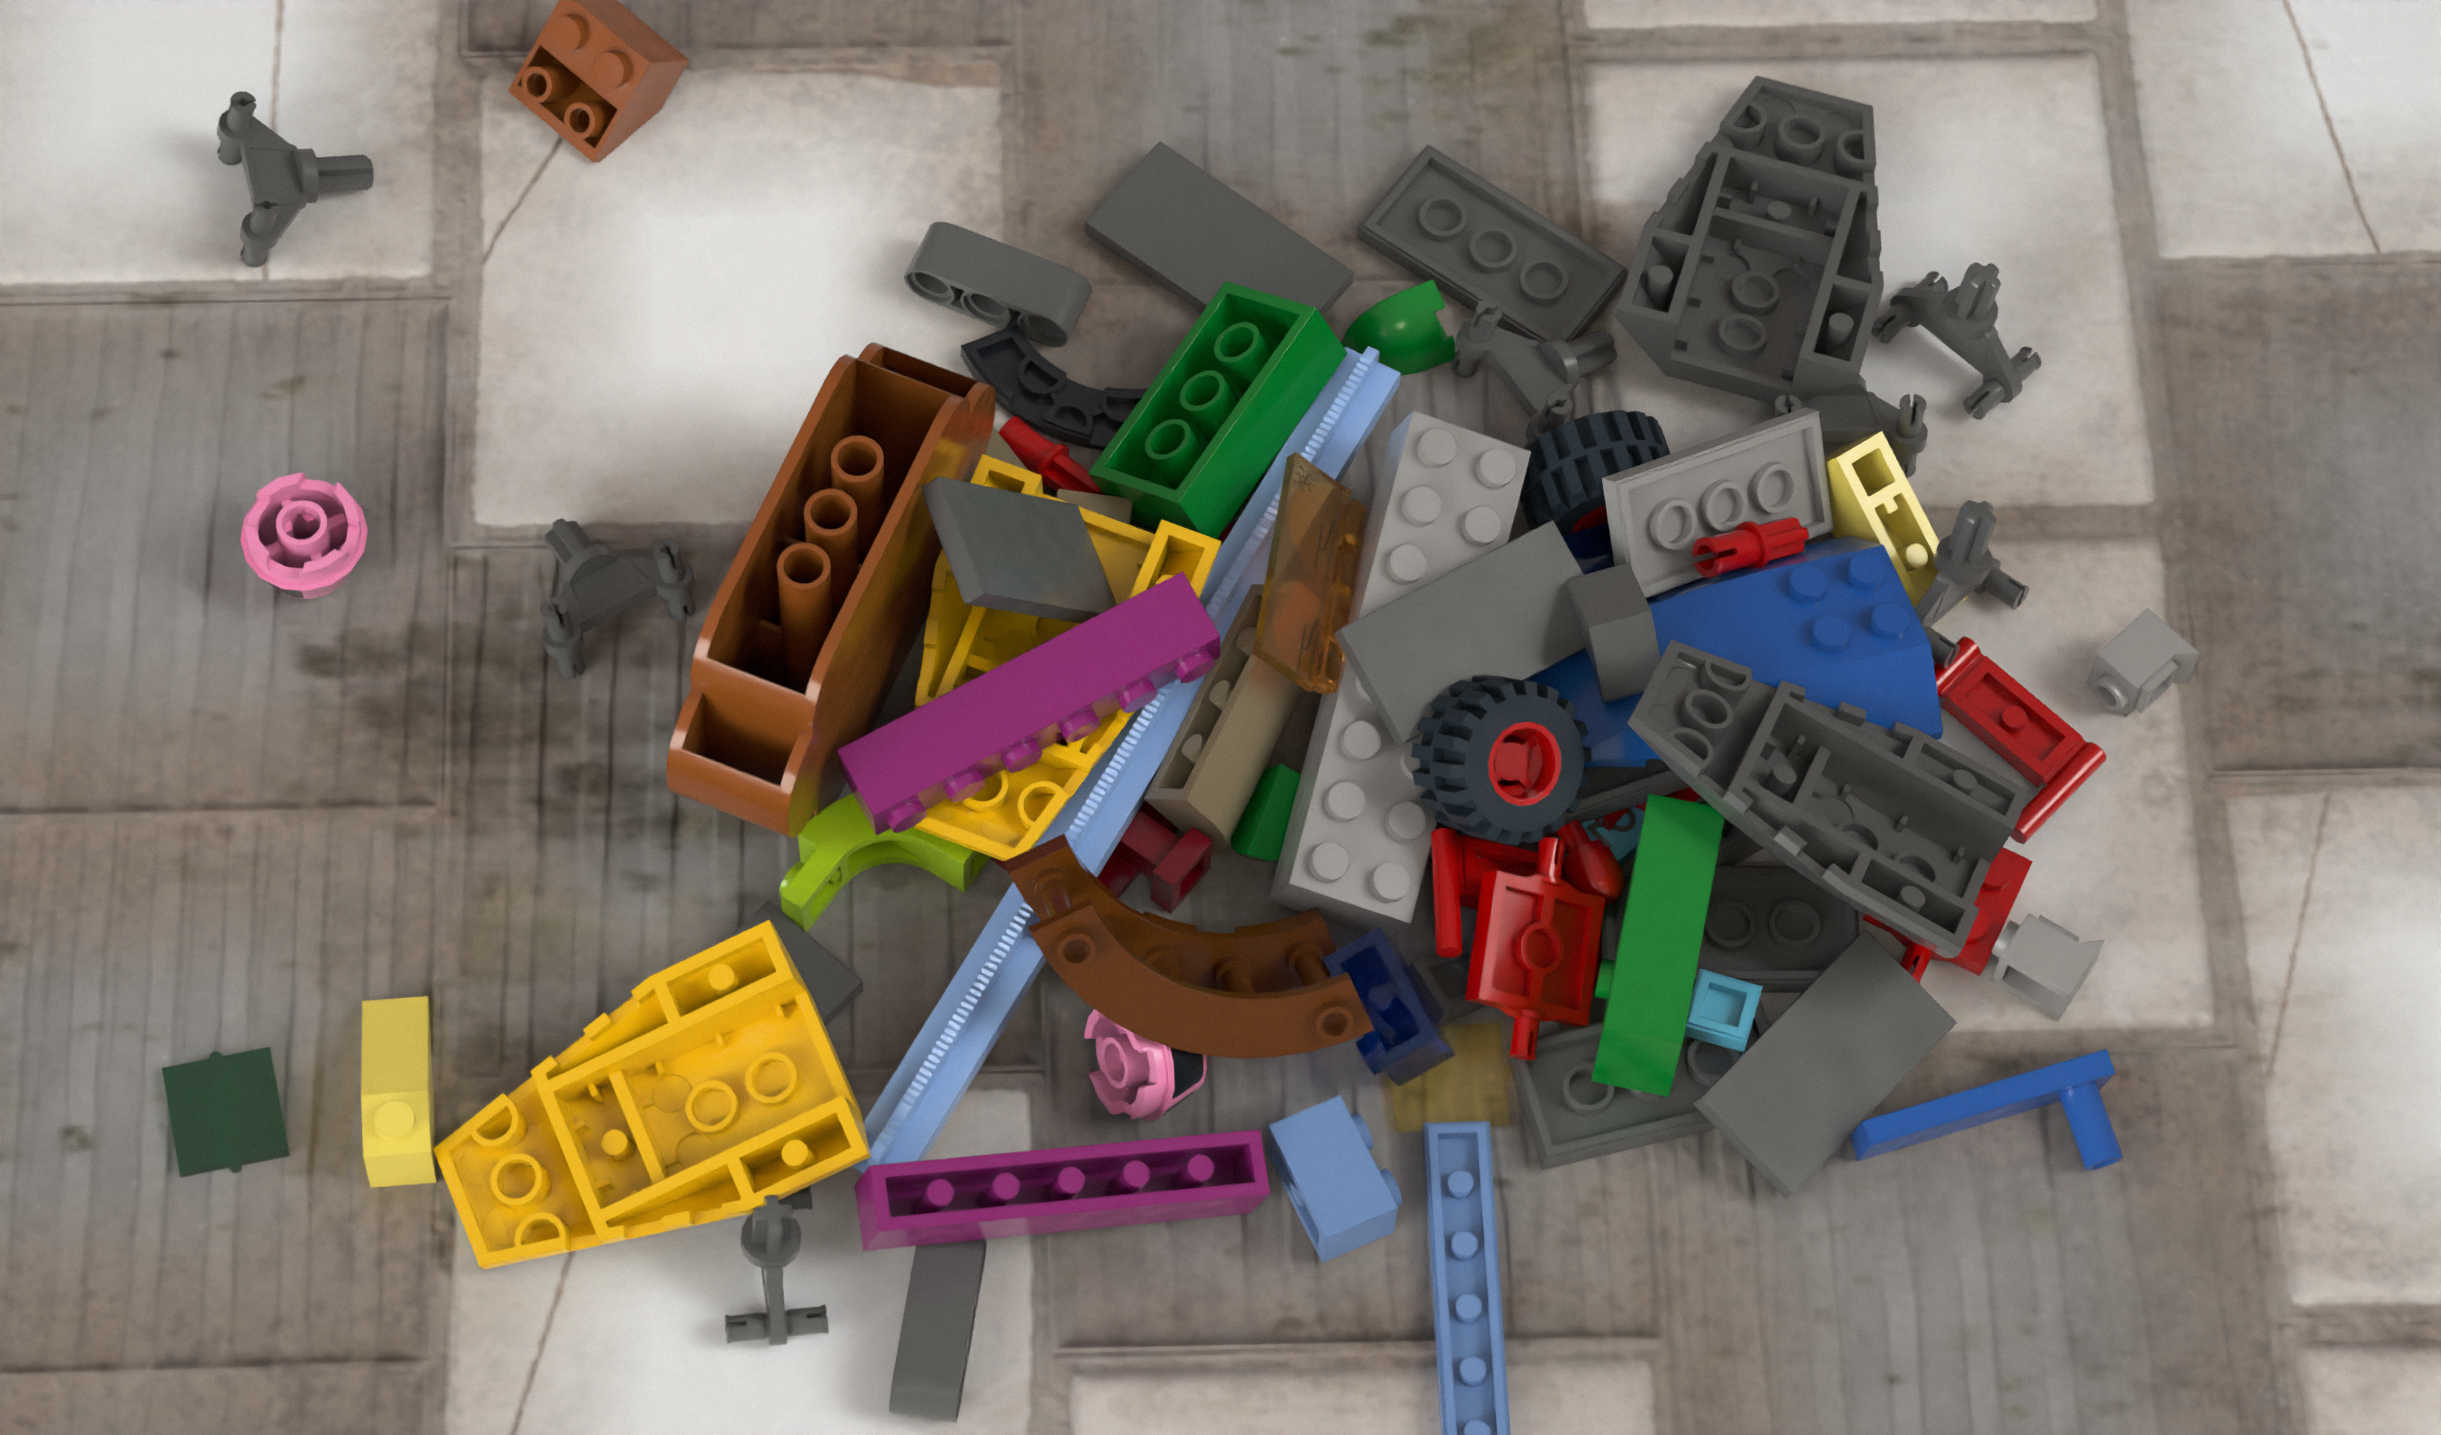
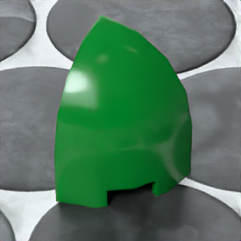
M1434 279L1379 301L1362 313L1350 325L1341 341L1344 348H1350L1360 354H1363L1368 346L1380 351L1379 363L1400 372L1401 376L1429 370L1450 362L1455 357L1453 335L1447 337L1435 314L1436 311L1446 307Z
M1283 764L1265 769L1231 837V845L1237 854L1255 861L1279 860L1301 774Z

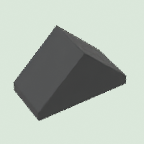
M1629 563L1566 580L1602 703L1605 704L1643 693L1661 658L1651 608Z

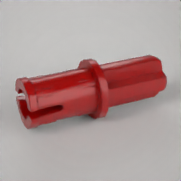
M1017 416L1009 419L999 430L1000 436L1026 469L1042 475L1043 487L1048 485L1057 492L1058 489L1104 495L1089 476V470L1069 457V448L1063 443L1055 445L1035 432L1033 428Z
M1787 517L1763 524L1745 521L1738 524L1734 531L1697 539L1693 544L1692 557L1711 552L1714 554V557L1695 562L1694 566L1699 574L1706 578H1712L1721 573L1745 567L1761 568L1766 566L1768 561L1803 552L1805 549L1804 540L1809 538V532L1807 527H1801L1796 517Z

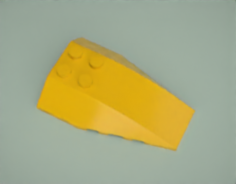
M982 454L970 482L1065 502L1043 493L1042 475ZM1079 507L1117 605L1182 571L1200 599L1221 548L1220 540L1162 519L1156 534ZM942 548L934 567L932 595L923 642L924 650L920 677L917 683L915 709L1080 624L964 603ZM1121 708L1100 719V726L1085 738L1072 743L1066 742L1064 738L1042 749L1043 755L1029 767L1013 773L1009 772L1006 768L984 780L985 786L973 796L960 802L953 803L948 798L927 809V816L917 825L913 826V828L1002 861H1006L1034 848L1136 711L1125 713Z
M770 920L649 976L630 991L633 994L631 998L611 1014L607 1015L605 1012L583 1029L585 1034L557 1057L554 1058L550 1055L530 1071L532 1077L508 1096L502 1093L433 1148L478 1264L483 1270L753 1213L754 1208L763 1207L764 1196L774 1194L778 1195V1199L781 1200L871 1157L861 1110L816 1004Z

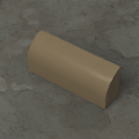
M1295 584L1251 585L1220 646V658L1214 660V667L1206 674L1144 797L1145 801L1182 833L1185 834L1193 826L1213 840L1211 855L1222 853L1226 849L1333 634V625L1326 613ZM1311 621H1313V627L1309 635L1304 652H1298L1296 666L1293 676L1292 671L1300 625L1302 626V631L1298 649L1302 650Z

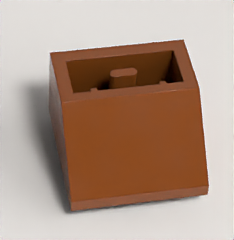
M559 0L508 91L593 163L601 162L662 109L687 66L689 59L618 0Z

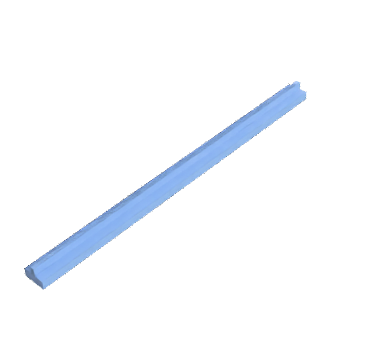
M1368 346L1365 352L1360 354L1350 348H1344L1348 354L1288 438L1221 546L1199 599L1220 634V646L1251 585L1279 583L1400 386L1401 373L1379 363L1380 351ZM1298 473H1299V479H1300V480L1303 479V481L1301 482V486H1302V487L1307 486V487L1304 488V491H1305L1306 493H1308V494H1305V493L1303 492V488H1301V487H1299V486H1296V484H1297V485H1300V481H1298V480L1295 479V478L1298 479ZM1206 674L1188 683H1181L1180 679L1169 683L1157 690L1158 695L1153 701L1136 710L1036 846L1065 834L1073 850L1094 876H1099L1145 801L1144 797ZM1014 882L1009 887L865 1119L864 1126L871 1157L851 1166L856 1170L864 1173L870 1165L923 1161L1046 962V958L1029 930V926L1041 920L1023 899Z

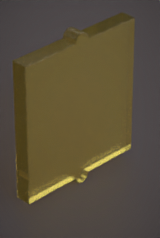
M1499 1022L1385 1030L1389 1074L1384 1078V1086L1387 1089H1391L1396 1133L1422 1131L1423 1123L1489 1121V1127L1510 1125L1506 1081L1510 1079L1511 1069L1508 1066H1504Z

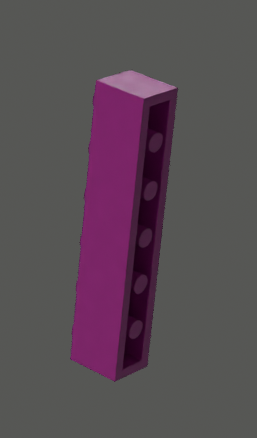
M1182 571L836 750L840 771L876 836L890 828L894 833L905 831L921 822L927 816L926 810L948 798L951 802L955 803L973 796L985 786L984 780L1006 768L1009 772L1013 773L1029 767L1043 755L1042 749L1064 738L1068 743L1085 738L1100 726V719L1122 708L1125 713H1130L1146 706L1157 697V690L1177 679H1180L1181 683H1188L1202 677L1214 667V660L1220 658V634Z
M1260 1129L870 1165L854 1185L863 1251L1250 1214L1270 1195Z

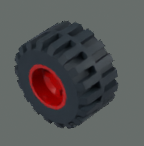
M1613 410L1603 413L1599 412L1564 423L1538 437V440L1529 444L1525 449L1531 451L1519 500L1530 531L1553 520L1574 558L1612 552L1602 478L1671 454L1658 421L1653 416H1646L1645 413L1639 411L1625 412V410Z
M1490 675L1472 676L1471 682L1464 680L1455 682L1449 686L1451 696L1438 694L1430 703L1434 710L1433 716L1431 718L1421 717L1417 730L1424 734L1421 744L1413 743L1411 755L1413 758L1420 759V768L1412 771L1414 784L1426 788L1420 799L1426 809L1438 811L1435 819L1444 827L1454 828L1460 834L1519 845L1520 841L1533 843L1542 840L1543 831L1555 833L1564 826L1561 815L1564 812L1570 814L1576 812L1581 804L1575 797L1579 788L1587 789L1590 776L1583 774L1584 762H1592L1591 747L1583 746L1581 740L1589 733L1584 721L1572 719L1577 709L1571 701L1558 698L1559 691L1546 685L1537 684V682Z

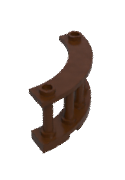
M1065 834L1004 861L1008 873L1023 899L1041 920L1029 926V930L1049 964L1066 985L1089 1006L1115 1024L1145 1039L1174 1049L1207 1056L1268 1058L1315 1051L1374 1031L1348 972L1331 979L1328 978L1331 975L1346 970L1317 907L1269 923L1235 927L1234 933L1198 931L1196 925L1170 920L1147 911L1142 914L1118 900L1114 892L1089 871L1073 850ZM1302 985H1303L1302 988L1291 989V988H1295V987H1299V986H1302Z

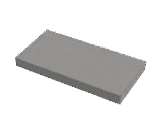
M1806 407L1602 478L1614 566L1629 563L1645 598L1702 578L1703 576L1696 570L1694 563L1712 559L1714 554L1711 552L1692 557V548L1695 541L1701 537H1711L1734 531L1736 526L1742 522L1754 521L1757 524H1763L1787 517H1796L1801 527H1807L1809 532L1808 539L1834 530L1819 411Z

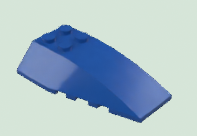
M1851 535L1805 545L1803 552L1768 561L1764 567H1745L1721 573L1712 578L1702 577L1647 600L1652 611L1660 658L1663 656L1670 641L1674 640L1751 668L1752 679L1777 688L1781 681L1784 680L1806 688L1805 699L1836 710L1841 701L1866 710L1865 721L1887 729H1891L1895 721L1916 728L1936 740H1940L1942 737L1943 727L1931 643L1882 544ZM1586 649L1526 680L1537 682V684L1546 685L1559 691L1558 698L1568 699L1576 707L1577 711L1572 719L1584 721L1589 734L1581 739L1582 745L1591 747L1592 762H1584V767H1646L1647 759H1661L1627 724L1643 693L1603 704Z

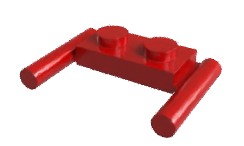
M1963 636L1955 643L1960 645V651L1951 665L1943 668L1938 662L1934 664L1938 696L1944 700L1941 707L2034 786L2039 788L2042 784L2045 785L2023 808L2016 826L2010 835L2016 842L2025 844L2106 761V755L2098 745L2086 742L2082 735L1989 657L1984 656L1972 639Z
M1439 828L1431 832L1436 954L1438 956L1452 958L1462 954L1460 906L1478 910L1483 872L1499 870L1522 877L1535 875L1537 852L1466 835L1459 836L1451 828ZM1562 862L1560 879L1571 885L1564 872L1565 866ZM1601 935L1593 990L1596 989L1600 965L1602 961Z

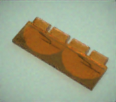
M1295 452L1287 457L1252 654L1309 693L1315 690L1320 694L1330 695L1338 690L1344 654L1334 634L1340 628L1349 624L1352 606L1350 599L1354 594L1360 558L1358 550L1362 546L1367 508L1356 499L1350 500L1351 491Z

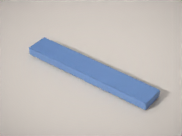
M1489 1121L1423 1123L1422 1140L1441 1435H1511Z

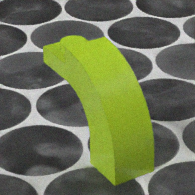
M852 793L821 810L819 815H815L808 821L798 835L800 861L794 864L787 872L779 889L782 912L807 933L841 889L853 877L869 868L891 863L910 864L923 868L965 893L991 860V856L913 827L898 833H894L890 828L876 836Z

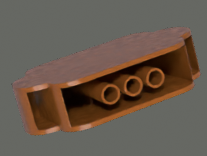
M875 342L869 343L858 358L845 354L836 361L821 386L704 621L691 666V690L680 712L669 747L666 765L669 791L790 838H795L800 834L812 815H819L821 810L837 801L846 784V780L840 771L836 750L871 732L929 613L934 567L943 547L921 493V487L938 476L968 483L971 482L982 454L985 455L993 428L995 417V388L993 386Z

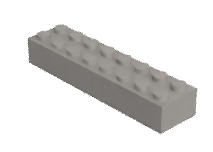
M1413 410L1390 434L1340 628L1507 544L1531 451ZM1337 640L1268 901L1300 912L1317 907L1324 920L1390 940L1411 924L1431 847V832L1435 830L1437 823L1435 817L1438 811L1425 808L1420 796L1426 791V788L1415 785L1412 771L1420 768V759L1411 757L1413 743L1421 744L1423 734L1399 747L1396 746Z

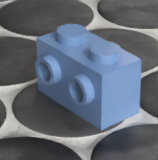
M1340 1095L1268 1125L1265 1149L1322 1263L1394 1233L1398 1206L1402 1205V1196L1392 1173L1387 1168L1379 1171L1369 1150L1373 1149V1141L1366 1122L1358 1112L1350 1115Z

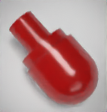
M1574 820L1561 827L1557 834L1561 840L1566 841L1565 848L1569 854L1563 859V864L1565 866L1564 872L1571 885L1578 891L1604 897L1605 906L1616 902L1624 891L1625 875L1610 847L1605 846L1601 839L1591 841L1580 820Z

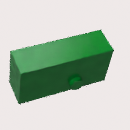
M1225 281L1088 474L1104 495L1124 497L1132 502L1131 521L1157 530L1162 519L1218 539L1348 353L1316 307Z
M1648 794L1631 871L1615 960L1602 958L1594 997L1607 999L1591 1079L1593 1082L1669 1097L1683 1044L1724 823V817L1712 806Z

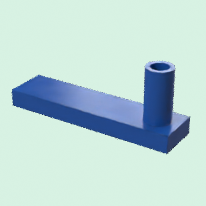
M2107 1049L1864 1120L1851 1134L1850 1139L1857 1159L1861 1161L2061 1101L2086 1171L2100 1169L2123 1159L2099 1092L2115 1075V1070Z

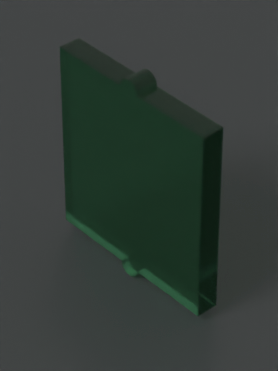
M270 1047L225 1056L218 1051H214L210 1054V1059L162 1068L181 1177L227 1168L233 1173H238L241 1171L242 1165L290 1156Z

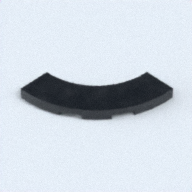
M1018 324L961 345V358L976 380L995 388V401L1013 416L1019 417L1028 426L1043 434L1089 449L1104 451L1148 390V388L1118 389L1107 387L1102 391L1068 379L1066 372L1046 360L1030 344Z

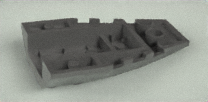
M1757 75L1754 77L1721 121L1718 133L1711 142L1706 141L1697 153L1694 165L1683 179L1679 177L1668 192L1664 205L1658 212L1654 211L1644 224L1617 307L1615 318L1666 376L1774 405L1775 400L1779 396L1785 395V407H1788L1789 395L1796 396L1803 402L1857 382L1884 289L1883 271H1880L1879 259L1882 249L1881 231L1878 230L1877 226L1879 198L1878 186H1875L1874 176L1876 149L1873 106Z
M1671 640L1627 724L1685 783L1724 818L1777 859L1830 894L1852 905L1856 910L1868 914L1895 929L1915 943L1923 945L1945 958L1958 957L1980 908L1974 906V903L1990 865L2013 832L2030 792L1916 728L1895 721L1892 728L1887 729L1865 721L1866 710L1842 701L1836 710L1805 699L1806 688L1784 680L1781 681L1777 688L1752 679L1751 668Z

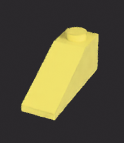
M1881 431L1843 445L1825 456L1834 530L1830 532L1835 538L1851 535L1884 545L1915 609L1938 574L1934 566V554L1939 540Z
M428 996L362 1001L363 1159L370 1188L437 1183L436 1155L433 1150L436 1145Z

